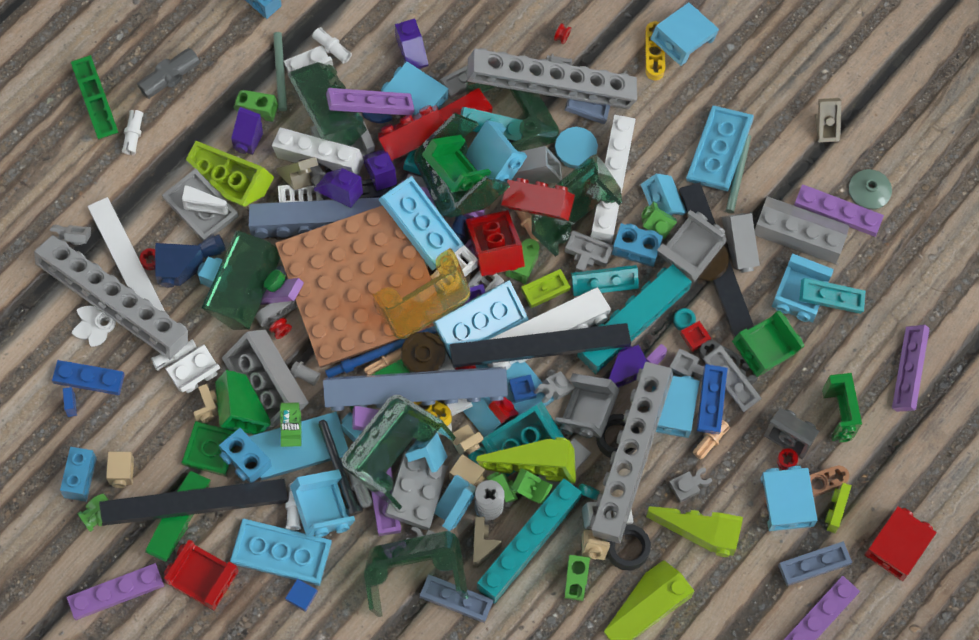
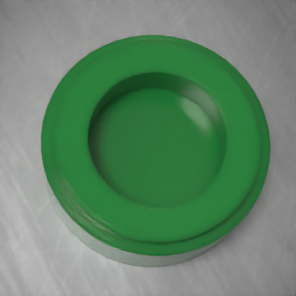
M278 269L274 270L266 278L264 287L270 292L277 291L283 285L285 275Z

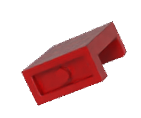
M898 506L865 553V556L901 581H904L937 532L933 530L929 523L915 518L910 510Z
M189 539L186 544L183 543L179 547L176 554L178 557L175 562L167 566L164 572L165 582L167 585L215 611L239 572L237 565L231 562H224L196 546Z

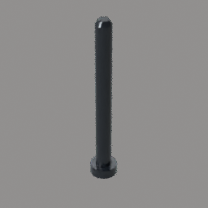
M321 420L318 425L335 470L339 469L342 477L339 483L349 508L346 510L348 517L363 512L362 506H357L328 423L325 420Z

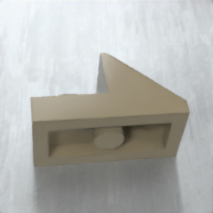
M840 98L818 99V114H815L818 142L840 141L842 103Z
M316 157L276 168V170L292 189L298 190L312 185L309 172H311V167L318 165Z
M475 517L473 568H478L502 547L501 540L484 539H488L489 525L484 524L485 517Z

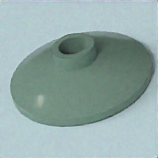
M866 169L859 171L852 177L849 183V194L858 206L874 210L888 203L892 195V186L889 179L881 172ZM868 184L874 185L875 188H870Z

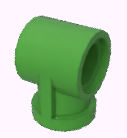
M105 494L94 497L87 503L84 512L80 511L77 513L89 532L93 531V527L97 524L102 526L99 501L109 500Z

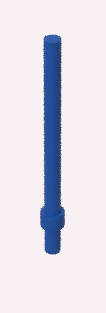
M435 326L419 331L432 334L438 333ZM409 336L351 360L347 358L341 361V364L325 370L328 378H331L343 372L349 373L354 371V368L402 348L404 341Z

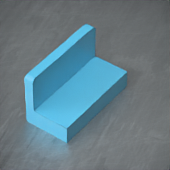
M656 173L641 184L649 206L654 201L660 210L671 216L673 214L684 215L687 213L671 176Z
M483 397L479 402H471L473 406L463 411L484 437L508 423H501L488 407L492 402L490 397Z
M437 432L419 438L405 453L408 462L425 457L432 473L437 472L447 458L446 451Z
M459 475L454 476L434 514L445 520L442 526L448 531L457 527L474 499L477 487Z

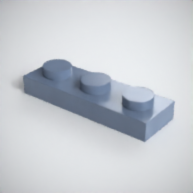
M843 541L779 563L778 566L786 586H790L852 564V560Z
M429 574L420 594V598L483 623L486 622L493 604V599Z

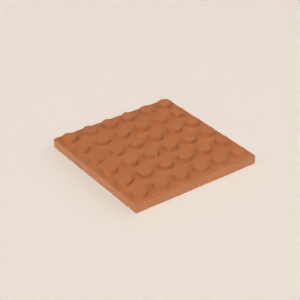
M383 205L275 243L288 279L299 278L304 282L295 300L320 368L434 326L433 321L444 316L424 259Z

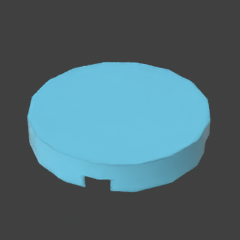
M567 128L556 139V157L569 168H584L597 155V140L585 128Z

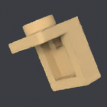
M207 384L198 387L205 408L193 412L196 421H202V423L209 422L215 418L214 416L218 415L215 406L217 396L214 390L209 391Z
M465 425L449 435L460 455L466 451L468 454L475 452L481 448L479 444L484 440L480 432L474 434L469 425Z
M584 529L582 532V556L605 560L610 543L604 539L594 537L592 530Z

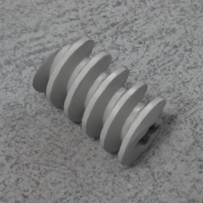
M493 480L483 481L477 486L475 491V512L479 517H485V520H494L503 511L504 490L498 482Z

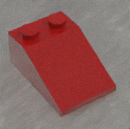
M508 210L466 219L467 229L475 257L478 259L481 276L494 275L499 272L513 271L525 267L522 244Z

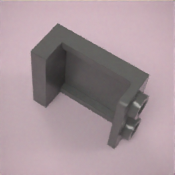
M572 373L570 382L575 388L563 418L556 417L554 422L560 427V431L565 434L572 435V433H577L585 438H592V436L601 438L620 390L610 379Z

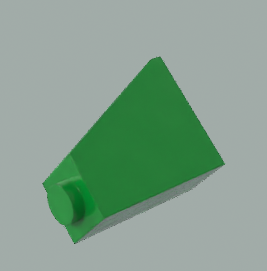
M225 370L215 382L220 427L235 431L241 428L245 433L253 435L263 433L271 425V421L246 374Z

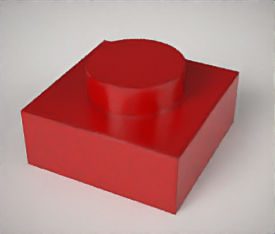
M700 320L680 332V335L692 352L712 339Z
M503 397L504 400L492 401L488 406L501 423L511 421L519 415L513 403L506 397Z

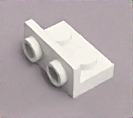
M323 45L284 61V66L294 85L307 83L311 78L326 75L333 70L332 59L328 57Z
M203 344L165 369L178 390L189 393L198 387V382L203 379L208 381L218 374L216 371L220 369V366L216 364Z

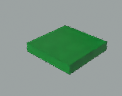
M195 421L181 462L182 465L226 477L230 464L227 465L220 457L221 450L219 445L235 431ZM236 446L232 447V449H231V452H232V453H234V450H235V447H236Z

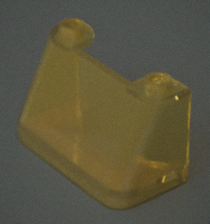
M451 248L441 253L436 259V268L440 275L405 297L401 298L399 293L390 287L383 288L372 295L376 309L396 338H408L411 334L423 329L469 299L470 287L460 263Z

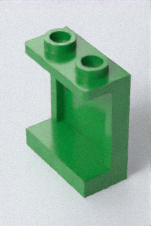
M462 135L432 139L422 154L452 192L481 188L487 183V178L491 174L489 169L477 171L460 151L466 141Z
M780 310L749 330L746 328L732 340L756 377L793 357L805 346L801 337L789 324L788 318Z
M852 373L829 375L822 389L823 399L837 397L841 422L838 423L831 436L832 441L849 442L856 436L862 425Z

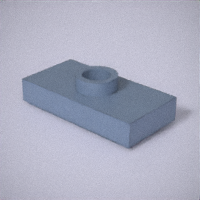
M567 99L565 111L601 124L606 123L610 106L606 104L601 105Z

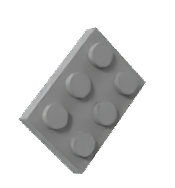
M196 168L162 194L163 199L202 241L213 234L215 236L238 217V213L228 202V215L184 209L182 196L185 185L225 200Z
M405 451L384 516L428 531L448 466L442 464L437 472L432 473L426 458L408 462Z

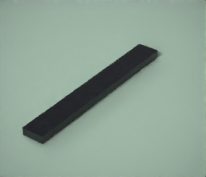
M701 183L681 187L679 192L687 213L690 210L694 213L700 212L708 219V223L711 225L716 224ZM729 260L727 270L721 277L713 280V284L733 338H735L746 328L749 330L754 327Z
M623 323L450 344V353L453 368L630 347L631 339L628 324Z
M277 479L99 501L102 526L281 504L288 502L285 480Z

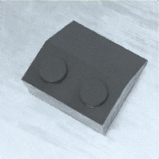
M780 407L770 421L764 437L784 449L794 450L798 457L803 460L820 431L811 422L802 421L791 410H784Z

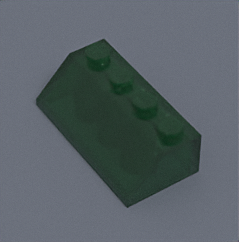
M316 62L290 71L287 74L322 139L351 147L367 131L363 123L364 120L358 112L329 110L326 96L328 88L346 89L345 85L339 80L337 71L332 65Z
M235 231L201 309L232 330H249L262 302L261 299L267 290L264 287V282L268 275L276 270L280 261L277 247L264 239L241 231Z

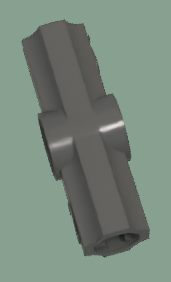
M188 47L171 60H162L155 67V71L139 81L137 85L142 94L150 99L165 87L177 85L182 80L184 74L200 64V60L196 53Z

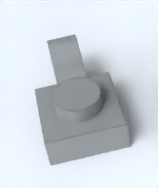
M52 225L50 231L59 234L58 237L55 236L59 240L64 239V241L71 242L74 245L87 243L91 236V227Z
M679 349L670 365L672 372L680 376H692L693 374L700 381L703 379L704 366L698 365L700 358Z

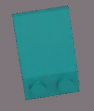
M543 402L484 437L482 444L488 453L545 439L555 440L557 437L564 438ZM513 470V472L510 473V474H507V473H503V474H506L507 477H508L509 475L513 474V473L516 472V471Z

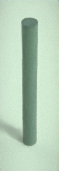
M275 32L273 33L278 110L286 111L287 101L282 33Z
M749 134L733 176L726 212L733 214L735 211L751 140Z

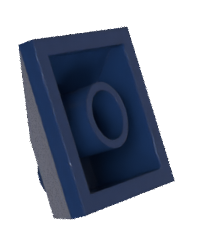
M155 244V276L158 285L163 287L181 286L198 272L202 262L205 263L200 245Z

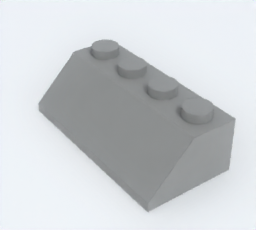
M767 196L755 228V236L836 264L847 237L849 225Z
M266 330L246 332L222 357L229 371L246 374L271 421V425L265 431L281 424V403L299 402L300 411L308 404L306 397Z

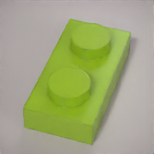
M561 269L521 287V291L530 308H534L571 289Z
M842 483L839 489L835 488L831 499L832 502H835L833 510H828L825 522L828 523L826 531L836 533L852 485Z

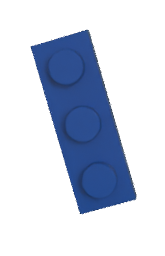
M57 360L52 382L53 384L120 395L125 374L123 371Z
M708 364L704 366L697 431L717 435L721 433L728 370L726 367Z

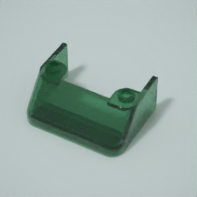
M466 80V95L477 88L483 93L497 86L473 83ZM510 89L526 116V119L521 122L519 128L523 138L511 143L517 151H525L547 146L555 142L559 135V128L540 95Z
M456 113L445 121L414 154V162L437 210L442 216L448 218L484 210L510 187L509 183L485 175L472 189L452 192L422 156L432 139L462 135L465 138L479 125L477 121ZM466 141L460 149L464 156L468 150Z
M596 154L590 156L556 184L567 187L568 192L575 195L569 221L531 213L532 234L555 257L559 255L558 244H563L570 238L571 226L601 201L605 204L616 202L620 205L622 203L620 186Z
M393 395L384 403L342 457V465L374 494L400 510L402 506L389 493L393 488V479L386 473L413 438L420 442H426L437 431L452 441L456 437L441 419L402 395Z
M443 531L373 547L368 553L364 571L369 610L377 617L383 616L378 585L386 581L389 568L432 560L434 566L440 571L453 570L456 592L463 599H468L460 543L457 536L450 531Z

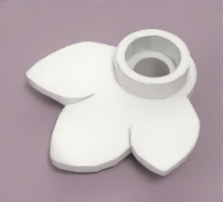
M95 306L80 307L77 309V313L82 321L74 328L72 334L79 339H89L90 346L95 347L101 345L106 340L107 334L115 328L116 321ZM102 321H109L106 326L101 325Z

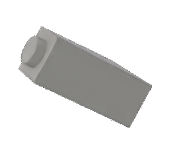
M546 146L520 151L524 152L527 158L512 178L513 181H516V178H523L529 180V184H535L536 181L543 183L562 182L561 162Z
M752 213L722 216L733 268L740 269L741 273L754 271L753 267L760 266Z

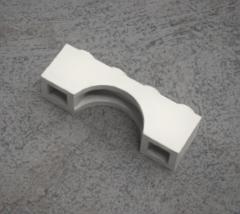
M281 127L272 144L273 150L279 159L295 163L302 159L316 157L318 163L327 166L332 171L344 168L358 175L364 163L358 148Z

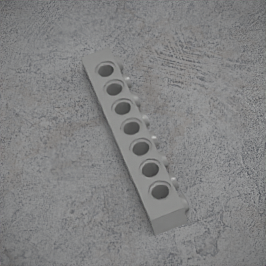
M474 48L468 57V82L601 105L606 104L630 109L637 101V77L629 76L625 73L616 74L607 70L589 69L586 66L577 67L567 63L549 62L546 59L537 60L523 55L515 56L509 55L506 52H492L484 48Z
M52 235L34 251L35 264L169 360L188 343V330L182 323L172 320L165 311L155 308L148 299L138 296L132 288L121 284L115 276L104 272L98 264L87 260L81 252L70 248L64 240H59Z
M645 362L644 368L639 369L637 375L639 384L637 389H633L630 397V402H632L631 409L626 410L623 421L626 424L624 430H620L617 437L619 446L617 452L613 451L610 464L612 468L610 473L606 472L603 481L605 489L603 494H599L596 504L599 508L597 514H593L589 527L592 528L594 537L621 543L673 379L672 368ZM648 386L656 387V390L653 392L645 391ZM643 406L650 408L646 413H641L638 410ZM636 427L643 428V431L639 434L632 432ZM628 448H635L637 450L632 455L625 453ZM622 469L630 470L626 476H621L618 473ZM615 490L623 491L620 497L612 496ZM609 511L616 512V516L611 519L606 518L605 514Z

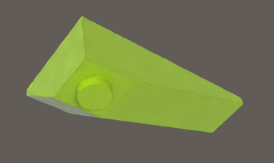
M195 141L186 158L227 200L244 207L264 197L274 179V176L264 167Z
M557 437L555 440L545 439L480 455L476 459L478 464L485 470L510 474L513 470L519 473L522 468L532 474L546 476V481L561 482L563 479L570 483H575L576 481L575 451L570 440L562 437Z
M652 506L648 507L646 517L710 552H715L717 556H733L736 551L743 521L741 516L712 512V516H703L696 510L681 514V511L678 509Z
M663 560L644 574L607 626L604 634L609 640H634L691 599L694 589L677 569Z

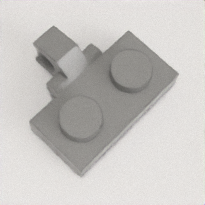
M572 231L565 247V252L574 255V261L578 262L575 272L586 271L587 266L593 267L594 263L606 267L613 251V245L576 231Z

